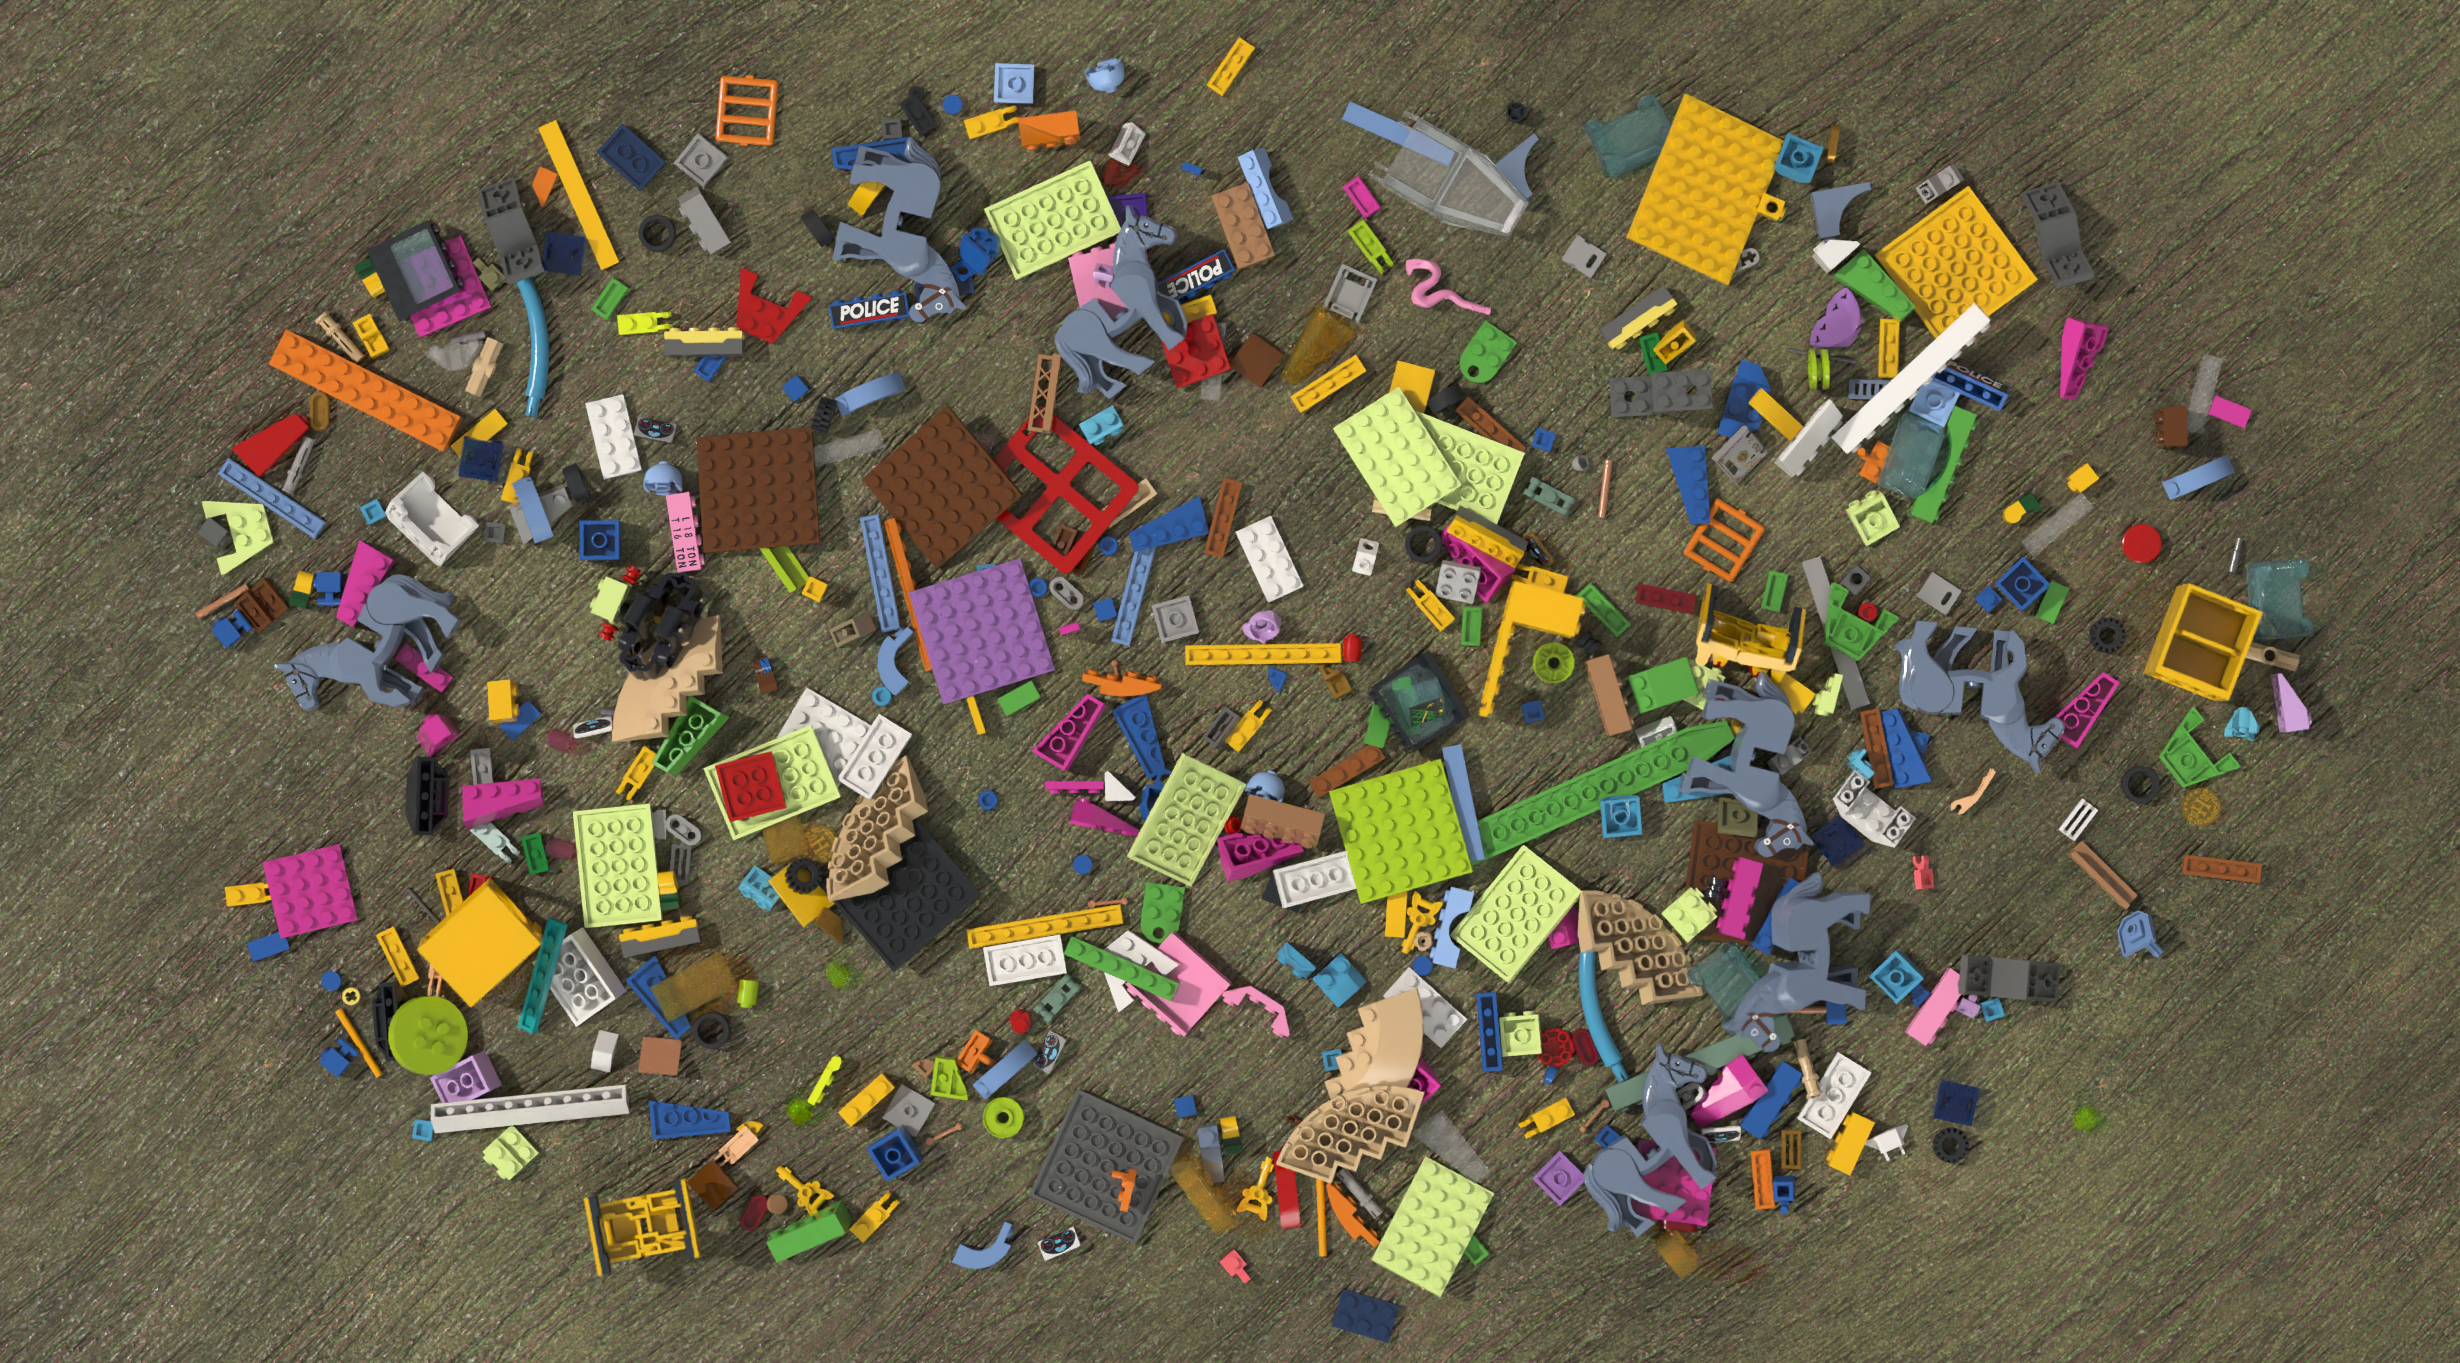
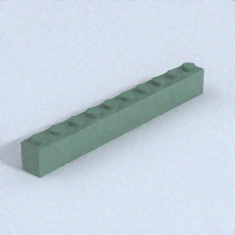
M1786 1014L1773 1018V1032L1779 1037L1781 1046L1791 1042V1038L1795 1037ZM1735 1034L1681 1057L1705 1066L1707 1073L1712 1075L1719 1072L1720 1067L1727 1065L1741 1054L1748 1060L1755 1057V1053L1762 1050L1763 1053L1768 1051L1759 1048L1751 1038H1742ZM1649 1070L1604 1088L1614 1111L1618 1110L1620 1113L1630 1109V1104L1636 1102L1637 1105L1643 1103L1644 1084Z

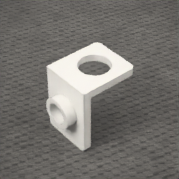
M1360 538L1352 569L1353 572L1371 575L1379 546L1378 542ZM1365 544L1371 545V546L1373 547V549H1372V550L1365 549V548L1363 547V545H1365Z

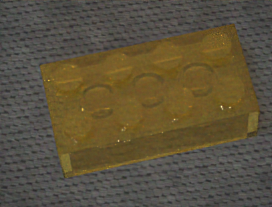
M721 952L650 987V990L668 1024L738 988V985Z
M1187 1153L1170 1165L1171 1175L1215 1235L1218 1236L1236 1223V1210L1230 1202H1225L1222 1190L1218 1186L1214 1187L1213 1179L1208 1171L1203 1172L1202 1164L1197 1156L1194 1155L1192 1157L1190 1153Z
M1667 1229L1651 1242L1680 1279L1700 1265L1697 1262L1699 1259L1697 1254L1688 1244L1684 1246L1687 1242L1676 1230Z

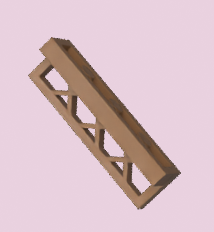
M1053 354V356L1038 355L1028 431L1051 434L1062 362L1060 354ZM1042 360L1052 361L1051 369L1046 373L1041 367ZM1046 377L1049 381V386L1043 392L1039 387V381ZM1043 396L1046 399V407L1040 411L1036 406V401ZM1039 415L1044 419L1043 428L1033 427V420Z
M2080 841L2067 854L2122 909H2127L2130 906L2129 904L2138 896L2083 841Z

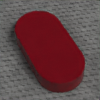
M1582 1028L1574 1030L1571 1034V1041L1579 1061L1586 1066L1596 1064L1599 1054L1589 1031Z
M757 1194L750 1200L740 1218V1225L744 1230L753 1231L759 1226L768 1210V1198L765 1195Z
M1666 1220L1659 1221V1228L1690 1232L1698 1231L1697 1224Z

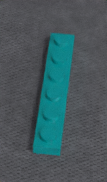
M548 917L518 1027L531 1034L538 1031L568 925L554 917Z

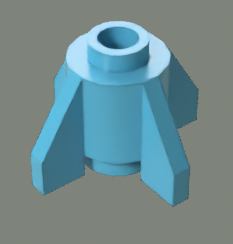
M2239 707L2237 710H2234V714L2225 728L2224 736L2233 737L2235 735L2245 737L2249 741H2254L2255 733H2259L2260 727L2254 713L2247 707Z

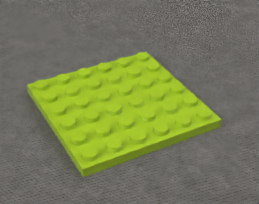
M1442 759L1329 791L1361 904L1474 872Z

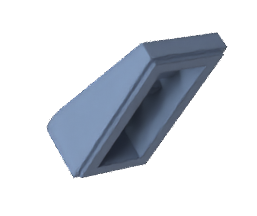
M1849 379L1848 399L1871 400L1879 392V385H1883L1884 388L1889 381ZM1855 384H1859L1858 395H1855ZM1863 384H1867L1866 395H1863ZM1871 385H1875L1874 396L1871 395Z

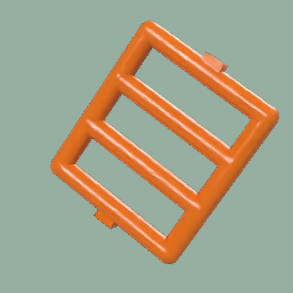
M746 75V77L722 76L720 79L715 139L719 142L740 143V146H748V144L773 145L778 81L757 79ZM728 84L770 87V98L728 96L727 87ZM726 103L769 107L768 118L725 115ZM724 123L767 126L766 138L723 134Z
M1715 499L1709 509L1710 524L1699 525L1683 553L1702 565V569L1707 572L1711 571L1731 583L1735 580L1765 531V527L1745 515L1746 512L1743 510H1737L1721 499ZM1718 509L1724 510L1756 530L1751 539L1748 540L1714 519L1713 517ZM1708 525L1713 526L1745 546L1740 557L1703 535ZM1698 541L1734 562L1735 565L1730 573L1695 553L1693 550Z

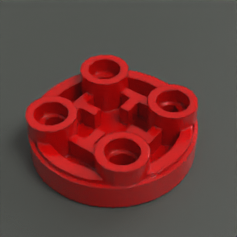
M2134 525L2123 535L2121 548L2126 557L2131 561L2147 563L2155 559L2159 554L2162 545L2161 537L2149 525Z
M1549 1028L1541 1032L1542 1053L1536 1054L1538 1059L1547 1066L1559 1067L1566 1064L1574 1052L1571 1036L1559 1028Z

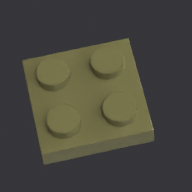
M1719 797L1717 833L1756 837L1758 813L1746 808L1737 799Z

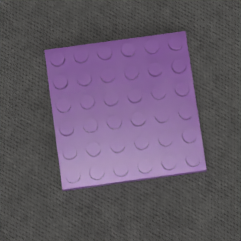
M1020 558L908 592L943 704L1055 670Z

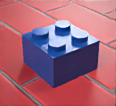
M580 521V560H621V521Z
M2024 557L1995 583L2022 612L2051 586Z
M904 1125L871 1142L867 1147V1151L886 1181L914 1167L923 1159V1155Z

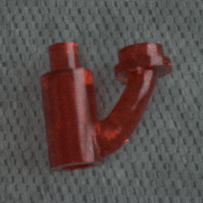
M1109 160L1101 182L1112 187L1124 184L1135 174L1140 175V168L1130 164L1126 168L1128 172L1121 177H1117L1122 165L1119 164L1120 161Z

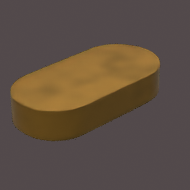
M1831 125L1826 155L1827 163L1834 164L1840 125Z
M316 392L310 397V425L317 431H324L330 425V399L323 392Z

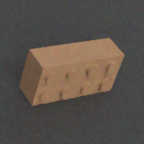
M1248 182L1211 196L1238 271L1275 258Z
M1608 654L1585 661L1586 670L1607 736L1631 730V725L1634 722L1631 713L1627 714L1625 706H1628L1625 694L1621 695L1620 692L1622 683L1620 677L1616 676L1614 669L1617 668L1614 657L1610 658Z
M1249 794L1240 829L1250 834H1263L1264 837L1269 839L1275 837L1282 839L1285 843L1291 844L1294 842L1301 844L1305 848H1316L1325 813Z

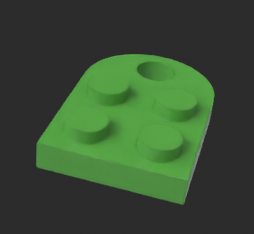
M1485 320L1460 357L1459 366L1461 373L1467 380L1474 383L1489 381L1499 370L1517 342ZM1476 366L1479 369L1478 376L1471 377L1468 374V368Z
M1146 882L1141 929L1149 940L1163 943L1173 930L1176 933L1178 932L1185 887ZM1157 927L1164 930V936L1160 939L1153 936V930Z

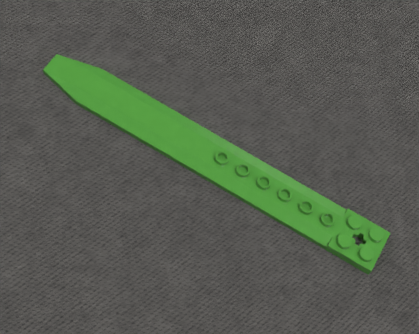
M1722 721L1685 728L1478 820L1477 824L1485 859L1471 862L1472 866L1601 809L1600 799L1610 796L1633 795L1687 771L1691 755L1707 761L1735 739L1728 722Z

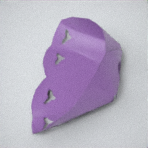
M1847 287L1840 290L1830 300L1826 316L1816 323L1812 331L1810 345L1816 347H1849L1856 339L1859 331L1864 326L1865 318L1854 295ZM1845 293H1847V295H1846V298H1847V299H1845V298L1841 299V297L1844 296ZM1835 304H1837L1838 309L1833 311ZM1826 324V330H1820V328H1823V325Z

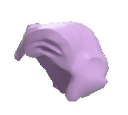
M1269 610L1257 612L1250 618L1248 623L1243 624V632L1248 638L1265 644L1266 641L1274 639L1279 634L1282 618L1277 613Z

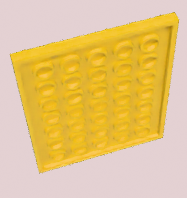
M1684 94L1626 238L1724 285H1729L1758 212L1756 210L1763 193L1766 194L1774 174V166L1784 141L1703 101Z

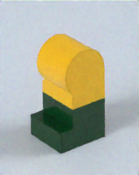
M368 258L353 266L373 298L385 292L371 259Z
M2028 493L2004 510L2003 519L2005 522L2013 524L2018 522L2021 516L2029 510L2034 514L2042 508L2033 494Z
M304 571L298 572L288 605L309 609L315 574Z
M675 872L658 873L657 878L662 911L679 909L682 900Z
M1236 1117L1220 1118L1226 1155L1242 1152L1243 1147Z

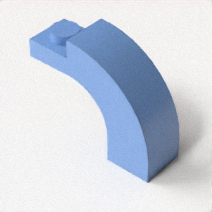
M898 371L855 387L835 398L841 415L845 416L873 402L894 396L906 390V387Z
M2225 455L2162 483L2169 499L2172 500L2235 473L2228 455Z
M521 478L517 482L512 483L535 543L553 537L548 519L531 478Z
M902 627L894 635L896 637L895 640L888 635L882 643L878 654L879 675L884 685L895 696L909 683L898 671L895 663L898 649L914 633L909 627L906 629Z
M1023 1040L978 1079L973 1086L984 1099L988 1098L1038 1053L1026 1040Z
M1005 1220L997 1240L988 1248L974 1249L961 1243L952 1262L971 1269L985 1268L997 1263L1006 1255L1012 1245L1005 1242V1239L1010 1240L1014 1231L1011 1228L1013 1223Z

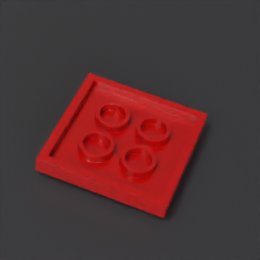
M1214 314L1189 322L1186 339L1170 351L1161 340L1177 389L1232 370Z
M772 751L715 765L730 822L787 808Z

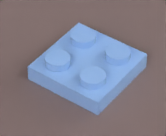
M995 63L994 103L1033 104L1034 65Z
M1931 381L1927 386L1921 385L1919 387V393L1914 397L1908 411L1944 428L1960 393Z

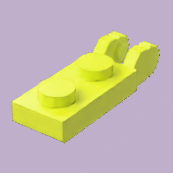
M672 312L617 315L619 335L669 330L673 328V324L658 325L657 318L672 317Z
M834 1056L829 1061L810 1095L808 1103L815 1105L817 1102L820 1104L825 1095L822 1092L826 1085L830 1086L835 1077L832 1075L833 1071L839 1070L841 1067L842 1059L840 1056Z

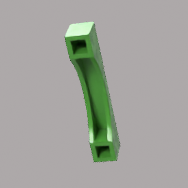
M1957 406L1953 407L1946 422L1949 438V454L1946 466L1935 484L1926 492L1916 497L1909 513L1910 516L1929 524L1938 520L1941 513L1939 506L1941 502L1945 503L1948 492H1946L1948 484L1952 485L1956 474H1953L1956 466H1960L1963 459L1961 452L1963 448L1967 449L1970 438H1968L1970 430L1974 431L1977 425L1976 414Z
M1072 936L1064 952L1066 956L1173 1002L1180 986L1177 982Z

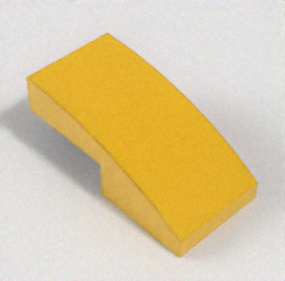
M370 313L353 322L356 331L373 360L390 351Z

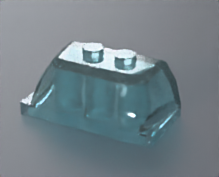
M1902 412L1877 486L1911 499L1920 496L1926 489L1944 438L1943 428L1927 420Z

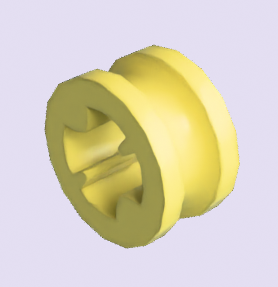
M350 987L343 992L342 999L346 1004L354 1005L360 1000V993L356 988ZM354 991L356 993L355 996H357L356 1000L348 1001L346 993Z

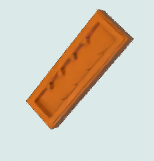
M1770 1149L1750 1151L1755 1209L1775 1208Z

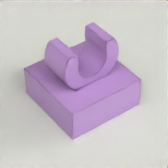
M1097 263L1093 274L1095 285H1098L1099 280H1103L1106 282L1105 287L1107 288L1110 282L1112 283L1114 277L1113 266Z
M1969 995L1966 999L1962 998L1955 1010L1974 1018L1980 1009V1006L1975 1004L1978 996Z

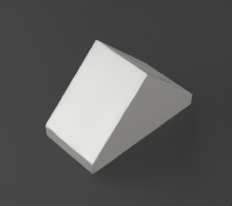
M1109 771L1105 773V801H1126L1136 798Z
M599 1030L592 1054V1069L605 1072L611 1071L619 1034Z

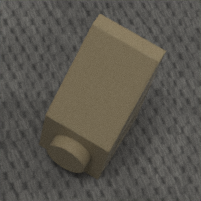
M868 612L829 629L837 648L876 631V628Z

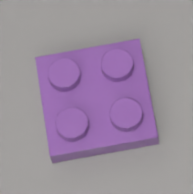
M1560 1151L1532 1177L1559 1206L1584 1182L1583 1174Z

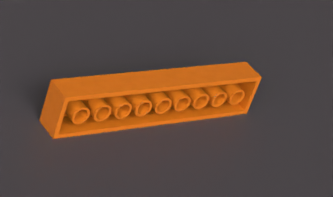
M287 329L269 362V365L445 453L463 420L462 417Z

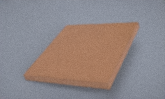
M643 1037L638 1072L677 1076L682 1040Z

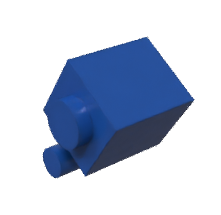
M317 572V576H314V588H317V592H325V598H318L317 605L339 606L342 598H334V593H343V573Z
M239 609L233 613L237 619L234 623L230 618L226 617L224 619L221 617L213 624L215 627L211 629L225 648H230L244 637L239 631L241 627L246 632L253 629Z
M342 1036L337 1041L342 1047L340 1051L335 1047H331V1049L326 1048L320 1055L322 1060L319 1063L336 1077H340L352 1063L346 1057L347 1054L350 1053L356 1057L360 1052Z
M1775 1176L1774 1201H1781L1780 1212L1782 1214L1788 1212L1790 1207L1789 1201H1793L1795 1198V1176Z

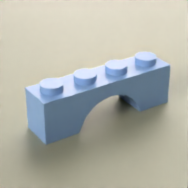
M1265 147L1239 156V162L1266 229L1275 228L1294 220L1287 202L1279 198L1271 186L1269 170L1272 165Z
M1454 887L1446 890L1443 900L1447 902L1446 907L1441 909L1439 920L1442 921L1441 927L1436 928L1434 939H1437L1436 947H1432L1429 957L1433 959L1432 963L1456 968L1460 949L1452 943L1449 936V927L1457 915L1470 911L1474 892Z

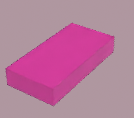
M1359 176L1343 186V189L1364 219L1381 208Z
M2214 396L2208 415L2244 429L2252 410Z
M1077 622L1059 628L1062 636L1081 631Z

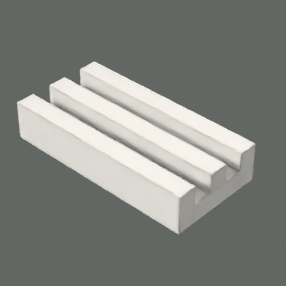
M2081 798L2058 830L2075 841L2098 810ZM2081 806H2086L2080 813V815L2077 817V819L2074 821V823L2071 825V827L2068 829V831H2066L2065 827L2072 820V818L2075 816V814L2078 812ZM2090 809V814L2087 816V818L2084 820L2081 826L2077 829L2074 835H2072L2071 832L2075 829V827L2078 825V823Z

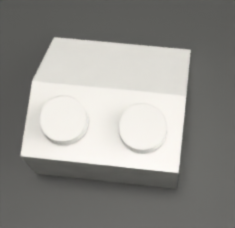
M1823 240L1813 249L1815 254L1812 257L1828 273L1860 244L1858 241L1829 240L1826 243Z

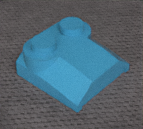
M1788 132L1774 169L1780 175L1797 182L1810 183L1824 147L1803 140Z
M1638 795L1610 796L1600 799L1603 838L1642 834L1640 799Z
M1287 941L1276 953L1279 955L1277 960L1284 966L1289 964L1294 968L1291 972L1299 979L1302 977L1306 979L1316 969V966Z
M1898 949L1892 952L1869 975V978L1873 979L1894 1000L1895 1004L1901 1001L1925 977L1921 970Z
M1342 953L1312 978L1337 1007H1340L1367 982Z

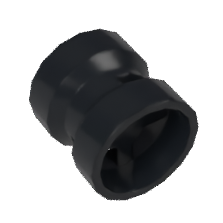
M1520 102L1509 104L1506 109L1508 121L1511 123L1521 122L1526 113L1524 105Z
M1589 630L1575 643L1579 648H1584L1585 654L1588 657L1602 645L1601 641L1592 638L1593 634Z
M1709 876L1707 881L1709 886L1705 889L1704 895L1723 900V888L1726 887L1728 881Z

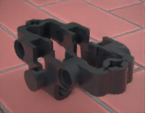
M685 572L677 574L667 573L659 585L652 583L644 595L637 593L632 602L626 600L621 605L620 615L623 617L622 623L625 626V630L618 642V648L622 650L619 661L636 679H644L645 677L654 679L662 667L671 668L683 648L679 640L687 642L692 637L693 628L703 612L704 605L703 602L699 601L702 596V590ZM675 587L685 597L677 608L668 606L665 611V606ZM651 611L653 615L660 617L661 620L653 633L657 639V645L652 652L649 663L646 664L636 655L651 636L649 628L644 624L646 613Z

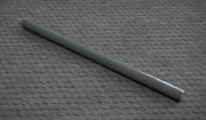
M1787 349V352L1808 355V351ZM1828 355L1829 359L1854 364L1857 362L1854 359Z
M408 888V893L438 925L440 921L415 893Z

